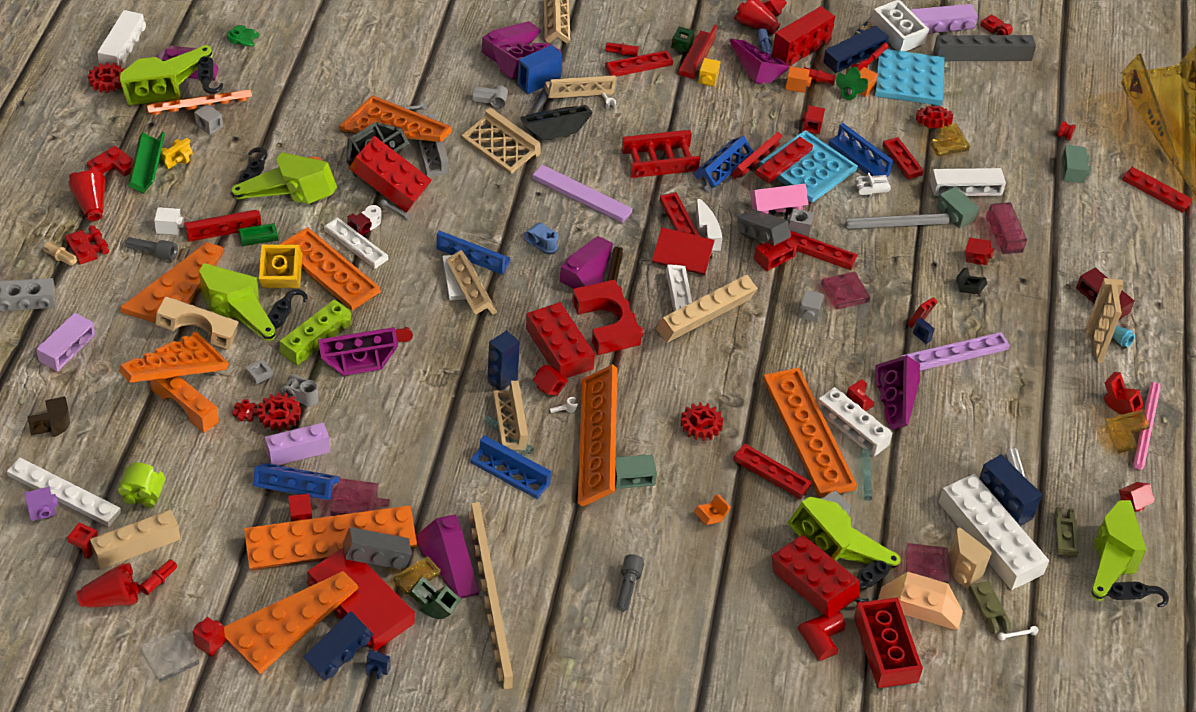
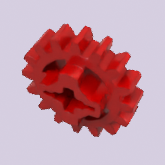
M108 62L105 65L99 63V67L93 66V70H89V85L93 87V90L99 89L100 93L103 90L106 93H109V90L116 92V88L122 89L120 75L125 69H122L121 65L116 66L115 63L111 65Z
M926 106V108L921 107L920 110H917L916 121L917 123H922V126L927 128L940 129L944 128V126L949 127V125H952L953 114L952 111H947L946 108L944 109L941 106Z
M278 392L275 397L269 394V399L263 398V403L258 404L257 414L259 422L263 423L264 428L270 426L271 431L278 428V431L281 432L284 427L286 430H289V425L296 426V421H300L301 407L299 401H295L294 396L288 398V393L281 396L280 392Z
M699 402L698 406L691 404V408H685V412H682L680 425L683 426V432L688 431V437L694 435L695 440L701 437L702 441H705L706 437L712 440L713 435L719 436L724 419L721 417V411L716 412V407L709 408V403L703 406Z

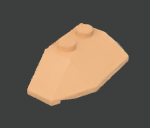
M906 572L881 587L878 600L898 597L904 615L958 630L963 611L948 583Z

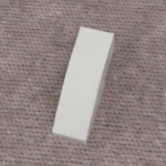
M697 199L695 210L697 232L700 237L714 240L712 251H721L722 233L719 223L709 207L701 199Z

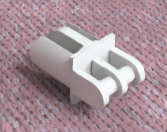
M868 173V176L855 178L860 195L869 194V197H871L873 193H887L891 190L886 175L871 176Z

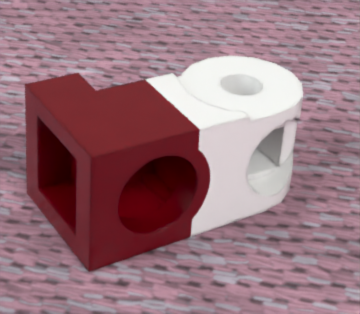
M370 205L358 215L352 213L347 216V225L363 236L380 225L381 208L376 205Z

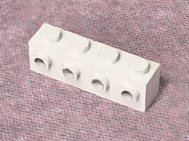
M126 10L122 12L97 52L99 63L105 65L106 62L109 65L115 63L116 66L125 63L127 55L132 52L135 42H138L140 34L146 28L143 14Z
M1001 168L933 169L930 179L934 196H940L941 193L957 187L966 196H999L1003 194L1006 184Z
M834 387L819 398L818 406L824 418L873 457L889 446L893 433L872 415L864 411L858 404L850 400L843 392Z

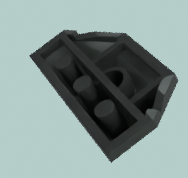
M587 105L564 107L522 116L521 121L529 130L543 140H553L556 137H569L571 134H577L591 117L592 111Z
M374 122L348 138L346 162L350 167L356 156L374 136L395 152L410 143L401 128Z

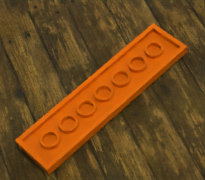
M613 364L582 379L578 504L582 507L615 492L617 368Z
M800 368L764 374L763 381L818 497H825L835 490L839 494L856 490L857 483Z
M411 505L244 528L249 570L325 560L343 548V541L349 527L409 538L411 548L417 547Z

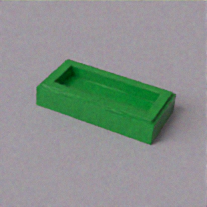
M275 223L238 229L242 246L278 241Z

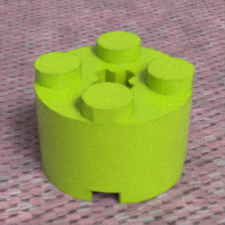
M140 462L131 463V466L127 465L118 486V492L123 496V502L133 505L137 502L142 503L147 508H154L165 484V475L160 470L159 473L153 471L154 467Z

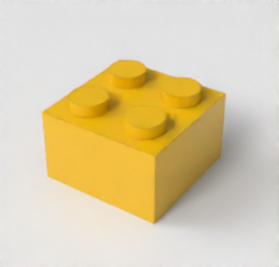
M261 245L259 281L262 288H300L302 251L300 246Z

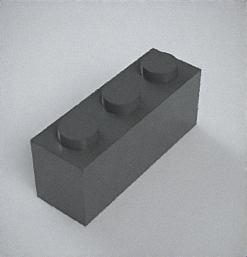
M755 209L737 217L738 229L743 235L771 245H776L791 237L788 220Z
M349 527L343 541L345 559L405 570L412 556L409 538Z

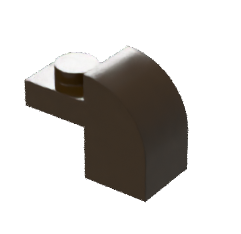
M65 396L45 400L47 413L27 417L31 435L52 431L53 437H56L67 430L70 425V415Z

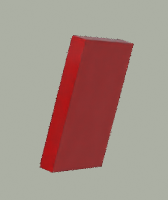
M661 227L652 263L664 266L668 264L685 266L686 271L706 275L714 240Z

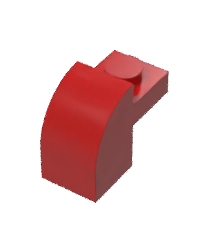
M1114 372L1104 382L1108 393L1103 399L1107 406L1117 413L1135 416L1144 406L1139 389L1125 388L1121 372Z

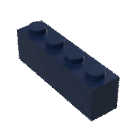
M875 25L827 48L823 63L833 72L838 73L852 66V64L869 58L884 42L888 43L889 36Z

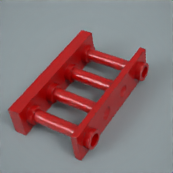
M682 130L623 137L622 153H631L634 162L631 163L630 177L638 178L693 172L699 169L700 156L692 157L688 148L691 144V131ZM681 148L684 157L674 158L672 149ZM665 150L667 159L658 160L655 151ZM648 152L651 161L641 162L638 153Z

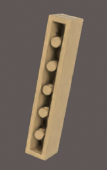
M745 275L663 317L656 330L665 342L668 343L749 301L758 288L749 276Z

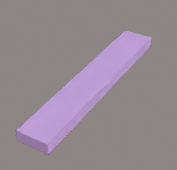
M541 165L533 174V180L621 223L632 213L631 207L544 165Z
M1002 332L901 355V357L908 355L920 364L921 371L1009 350L1010 345Z

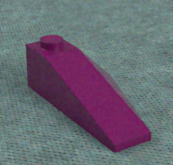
M730 39L735 53L747 75L753 79V82L757 84H763V82L771 83L789 69V65L779 58L774 60L769 57V53L758 50V47L747 41Z
M908 355L875 365L876 387L879 388L881 394L879 396L884 403V412L891 430L908 425L920 383V364Z

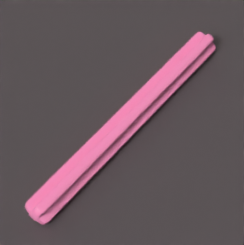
M1151 382L1149 386L1133 462L1134 469L1142 470L1145 465L1161 387L1159 383Z

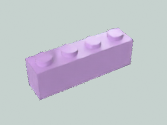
M972 4L911 9V12L929 28L928 33L975 29L978 18Z

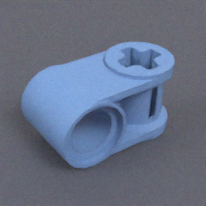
M536 223L524 233L526 241L544 253L554 254L558 251V233L543 223Z

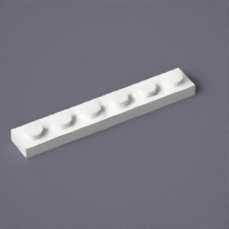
M19 458L7 470L8 477L34 490L50 487L51 495L56 494L58 502L107 527L121 514L120 507L22 458Z

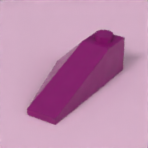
M530 21L495 29L482 37V53L497 63L493 45L500 43H510L511 46H517L518 43L529 45L535 40L541 29Z
M500 43L493 45V51L500 71L505 73L507 77L515 79L518 77L520 58L552 44L532 43V46L524 45V43H518L517 46H511L510 43Z
M597 236L581 247L561 265L559 282L573 289L601 283L614 243Z
M457 515L436 518L416 535L422 556L429 560L432 568L439 572L444 578L446 585L461 599L479 595Z

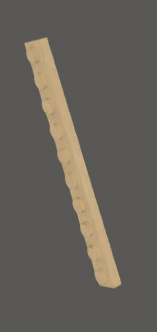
M480 502L471 504V511L468 512L469 524H473L471 537L472 541L476 540L477 544L474 545L475 557H479L480 562H477L478 574L483 576V579H480L481 590L486 592L484 607L489 609L487 623L488 627L492 626L493 632H490L491 644L496 646L494 661L499 663L500 667L497 668L498 681H502L504 689H510L513 685V673Z

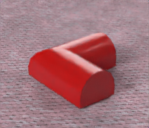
M839 611L829 619L825 615H821L803 622L798 626V630L818 661H822L838 653V648L830 636L844 631L846 624L842 613Z

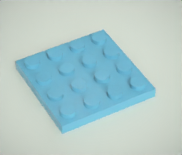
M886 49L878 57V78L875 96L942 106L945 57Z
M806 130L761 160L759 167L798 137H802L813 144L812 151L776 178L786 186L806 184L808 201L811 203L848 178L858 168V165Z

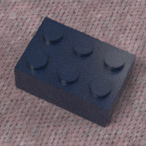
M1002 454L985 463L979 477L983 484L1019 526L1032 520L1043 494Z

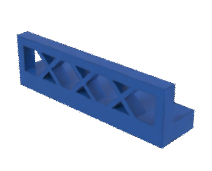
M840 124L838 135L831 138L828 145L858 165V168L868 175L870 173L871 176H890L893 160L846 124ZM881 159L887 163L886 166L883 165Z
M744 135L734 138L693 174L696 179L706 177L711 188H715L754 152ZM742 145L747 152L745 155L741 153ZM732 155L736 156V163L731 162ZM722 163L726 164V172L722 171ZM712 172L717 173L716 181L711 175Z
M440 230L437 233V250L450 255H454L462 250L471 263L499 274H503L510 264V257Z
M485 435L480 439L479 450L470 459L471 464L536 499L551 484L552 471ZM483 454L490 458V461L482 462L478 459ZM503 465L507 470L498 471L495 469V466ZM520 474L524 479L515 480L512 478V475ZM536 483L540 485V488L535 491L529 488V484Z
M263 463L255 466L253 486L298 495L309 493V497L329 500L332 496L333 484L339 483L340 476Z

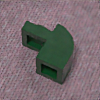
M423 576L417 580L408 593L422 606L420 611L435 619H444L451 615L461 601V598L446 585L438 590Z

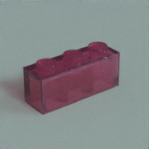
M1011 202L990 204L989 211L986 212V219L991 225L992 234L997 239V246L1000 247L1003 254L1023 253L1027 238Z

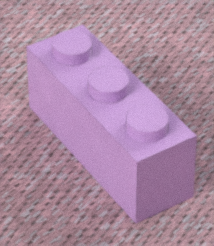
M74 313L38 346L36 350L39 362L58 372L95 336L94 323Z
M324 422L265 437L266 453L270 464L282 465L330 452L329 435Z

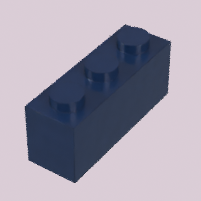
M507 330L489 341L487 380L491 386H495L498 390H503L510 385L511 381L518 380L520 341Z
M350 611L303 658L326 681L328 678L333 677L345 662L350 661L356 651L367 645L374 634Z

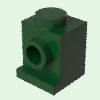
M679 26L672 38L671 48L678 53H687L693 44L694 31ZM681 34L688 36L687 39L681 37Z

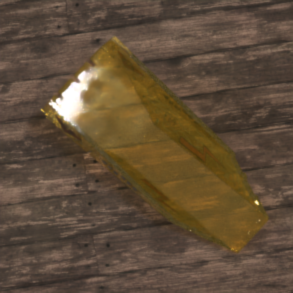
M1196 45L1178 65L1167 66L1166 68L1146 69L1142 55L1138 54L1121 72L1123 77L1121 81L1122 87L1173 165L1196 195Z

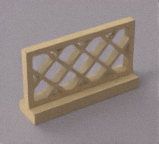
M491 107L485 111L486 116L461 135L464 141L510 174L514 173L531 157H538L541 154L539 141ZM486 122L491 125V128L481 129V126ZM491 133V138H481V134ZM493 133H502L503 137L493 138ZM479 134V139H471L469 136ZM513 141L516 143V146H506V142ZM503 142V147H493V143ZM481 143H491V147L483 148ZM521 150L528 152L526 155H518V151ZM506 151H516V156H506ZM493 152H503L504 156L496 157L493 155ZM516 160L512 167L506 164V161Z
M1103 279L1085 328L1086 334L1093 335L1096 361L1098 363H1102L1122 313L1119 300L1123 288V280Z

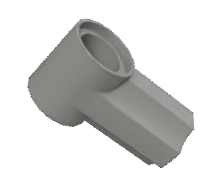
M474 86L473 101L491 103L493 107L498 109L505 106L508 90L504 86H496L494 89Z

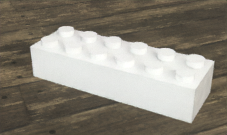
M975 473L942 489L938 503L958 527L992 551L988 563L1011 590L1044 575L1049 559Z

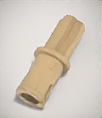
M52 242L44 244L43 247L47 249L43 248V252L53 256L55 260L63 261L70 266L77 262L76 256L66 251L64 247H58Z

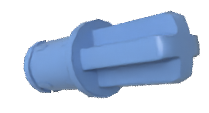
M764 28L759 29L757 33L759 46L762 47L763 52L772 55V41L768 37V32Z

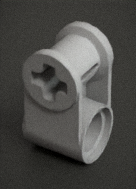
M291 374L288 377V382L280 388L282 396L288 393V398L294 396L295 401H299V403L305 406H314L319 401L317 383L296 374Z

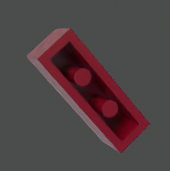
M1095 267L1080 276L1076 289L1095 304L1103 279L1107 277ZM1123 290L1119 296L1122 312L1119 319L1130 314L1135 302Z

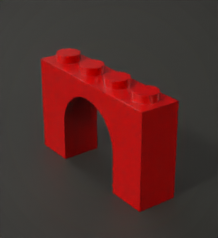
M615 279L573 289L572 303L578 315L605 310L614 313L620 319L612 325L592 330L591 342L598 355L641 345L643 329L641 326H638L635 313L631 312L629 302L624 298L622 288L617 285Z

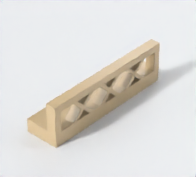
M544 0L545 41L551 43L557 37L566 44L570 42L569 0Z
M616 76L552 79L549 82H545L544 87L548 98L601 95L603 92L607 95L614 93L617 78Z
M460 250L447 258L446 261L473 312L477 315L488 308L492 315L496 314L497 310L464 252Z
M511 381L509 391L493 390L500 442L511 450H525L528 430L519 381ZM499 397H508L509 400L505 403ZM504 409L511 413L508 417L501 413ZM508 423L514 428L509 430L506 427H504V425ZM510 437L514 439L516 443H506V439Z

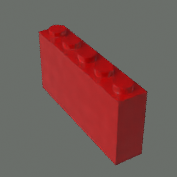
M344 548L307 571L308 587L342 571L358 585V589L333 611L339 619H343L352 611L374 634L369 643L365 645L366 647L369 646L373 651L378 650L415 624V612L367 563L345 559Z

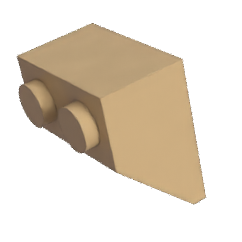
M960 527L956 530L949 551L951 574L959 584L969 589L970 584H975L984 575L992 551Z

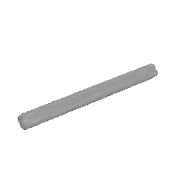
M943 213L847 218L845 225L847 229L948 224L949 215Z

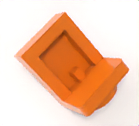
M717 494L711 503L698 505L694 512L703 523L710 525L722 522L731 506Z

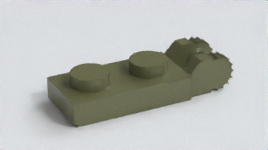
M1056 507L1057 555L1078 556L1077 520L1075 519L1074 509H1068L1067 518H1062L1061 507Z
M990 581L970 584L969 591L993 634L999 632V625L996 620H999L1005 631L1010 630L1011 622Z

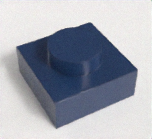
M920 318L915 323L913 334L927 344L931 342L935 328L923 318Z

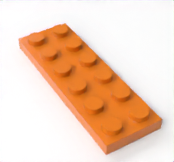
M308 227L279 244L299 245L302 251L301 268L351 311L381 293L380 287Z

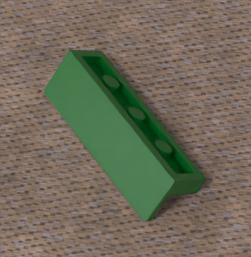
M144 132L141 133L127 186L144 194L153 184L165 132H162L157 139Z

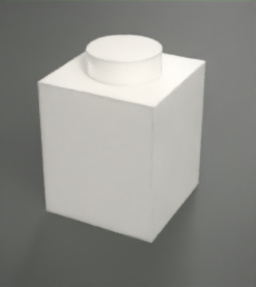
M158 207L154 220L156 233L178 235L180 228H183L184 217H181L180 209Z

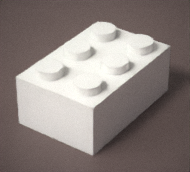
M900 0L890 2L873 10L870 24L872 26L876 25L889 36L888 43L896 51H908L925 44L929 28Z

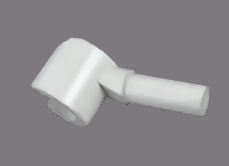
M603 92L601 95L606 102L605 109L609 110L610 105L615 109L616 100L608 98Z
M569 397L566 404L550 408V413L562 410L570 413L575 412L578 405L574 404L576 398Z

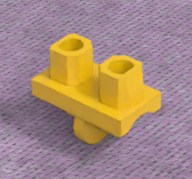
M185 138L182 141L176 139L173 141L171 148H162L160 158L164 161L165 168L170 169L179 162L183 164L189 162V156L193 154L190 147V139Z

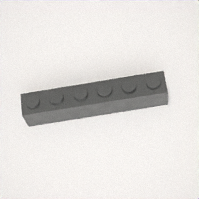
M937 35L933 52L935 56L945 57L944 61H1032L1036 44L1033 35Z

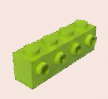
M334 299L280 340V354L295 365L307 360L316 350H320L318 339L336 337L338 333L350 326L351 311Z

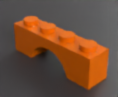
M180 376L150 380L151 390L164 401L167 398L175 400L184 409L190 422L203 433L219 423L217 406Z

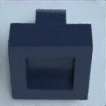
M369 650L366 657V675L369 676L371 671L377 672V679H380L383 674L387 675L390 670V656Z

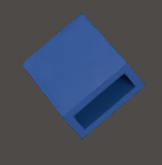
M551 45L520 58L518 86L528 95L544 88L545 82H549L552 79H560L562 53Z

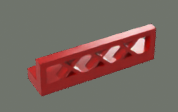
M256 209L185 222L184 227L188 241L191 242L238 233V229L260 226L261 215L259 210L257 211Z

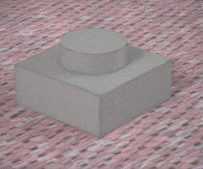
M263 359L246 367V373L256 385L273 377V371Z

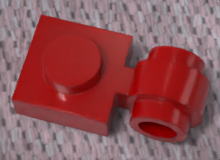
M992 14L983 19L980 24L981 27L992 34L997 32V35H1011L1013 31L1010 24L1004 23Z

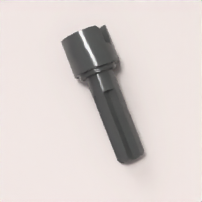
M128 237L125 240L127 248L155 253L157 258L173 261L177 256L178 245L174 242L165 240L152 242Z
M629 554L624 558L621 574L624 578L616 608L621 612L629 609L635 582L642 575L644 559L638 555Z

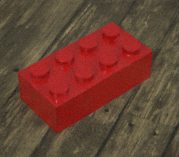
M820 6L775 32L771 58L774 60L779 58L790 66L810 53L817 51L825 44L827 45L832 39L831 35L835 16Z
M376 136L362 149L349 167L351 171L406 213L432 181V179Z
M561 302L526 314V330L549 366L554 367L566 379L594 369L595 353Z
M803 534L771 555L773 573L828 619L860 597L859 579Z
M898 597L857 603L854 620L877 688L918 683L923 667Z

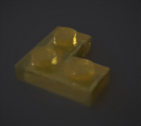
M957 123L949 125V127L944 126V128H940L944 138L934 139L931 142V146L937 156L966 152L970 148Z
M1143 409L1105 419V424L1118 454L1137 449L1132 433L1150 429Z

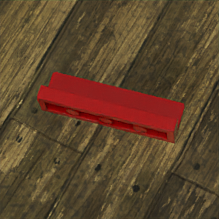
M714 25L710 33L700 30L679 69L678 75L695 79L704 58H706L715 41L717 25Z

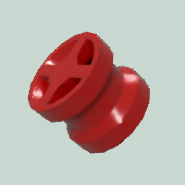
M1063 120L1057 136L1065 137L1066 140L1070 141L1076 125H1069Z

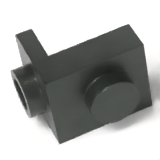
M963 268L956 277L959 290L963 293L980 294L988 284L985 277L970 276L968 268Z

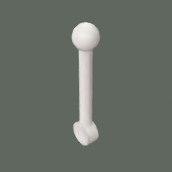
M1032 626L1029 630L1007 634L1001 632L998 634V639L1003 641L1008 637L1019 635H1037L1039 630L1036 626Z

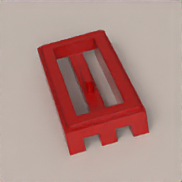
M935 298L927 300L918 307L907 323L910 328L915 326L918 319L923 318L925 320L938 303Z

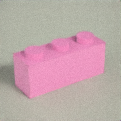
M806 184L750 191L752 209L769 214V210L775 209V213L785 212L786 208L792 207V211L793 208L801 210L804 205H808Z

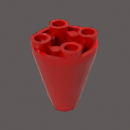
M761 0L742 2L733 18L738 23L757 30L764 28L768 34L771 33L773 35L781 25Z
M95 167L79 173H71L68 181L69 189L89 221L100 220L104 210L105 176Z
M119 564L84 585L76 593L80 606L93 608L135 605L138 602L137 595L141 591L138 582L133 581L131 564Z

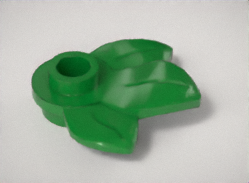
M237 25L232 30H229L226 36L227 40L232 44L254 46L253 39L259 37V33L253 29H247L246 26Z
M852 67L846 75L837 74L836 84L841 89L842 97L846 100H852L858 93L866 90L868 79L861 78L857 67ZM849 88L852 90V94H851V95L848 94V89H849Z

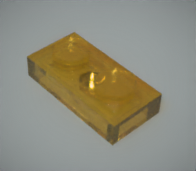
M427 556L393 576V581L407 595L420 577L423 576L427 581H431L440 575V569Z

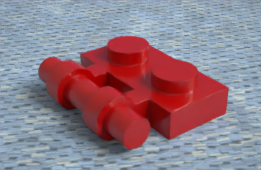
M94 225L89 226L88 230L90 233L88 234L80 230L65 236L66 242L76 256L79 265L96 260L97 253L102 252L103 255L109 253L106 240L102 239L100 230L96 229Z

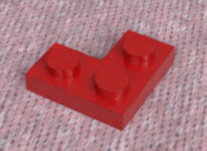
M113 146L88 161L87 168L95 167L102 174L114 168L125 177L131 173L134 159L117 146Z

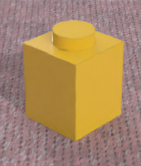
M704 58L698 83L714 87L719 75L721 61Z

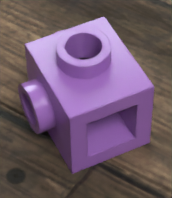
M50 487L24 493L31 521L56 515L55 506H58L56 494L51 495Z

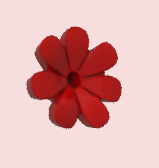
M243 399L241 403L234 405L232 415L234 417L238 416L237 419L239 421H243L246 418L248 422L253 421V415H258L257 405L249 403L248 399Z

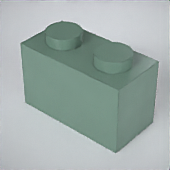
M1065 145L1062 155L1063 181L1084 183L1086 176L1089 177V154H1087L1086 147Z
M957 187L941 193L939 196L937 208L941 212L947 213L949 219L959 228L976 221L979 207Z
M653 454L615 457L616 489L655 486L657 471Z

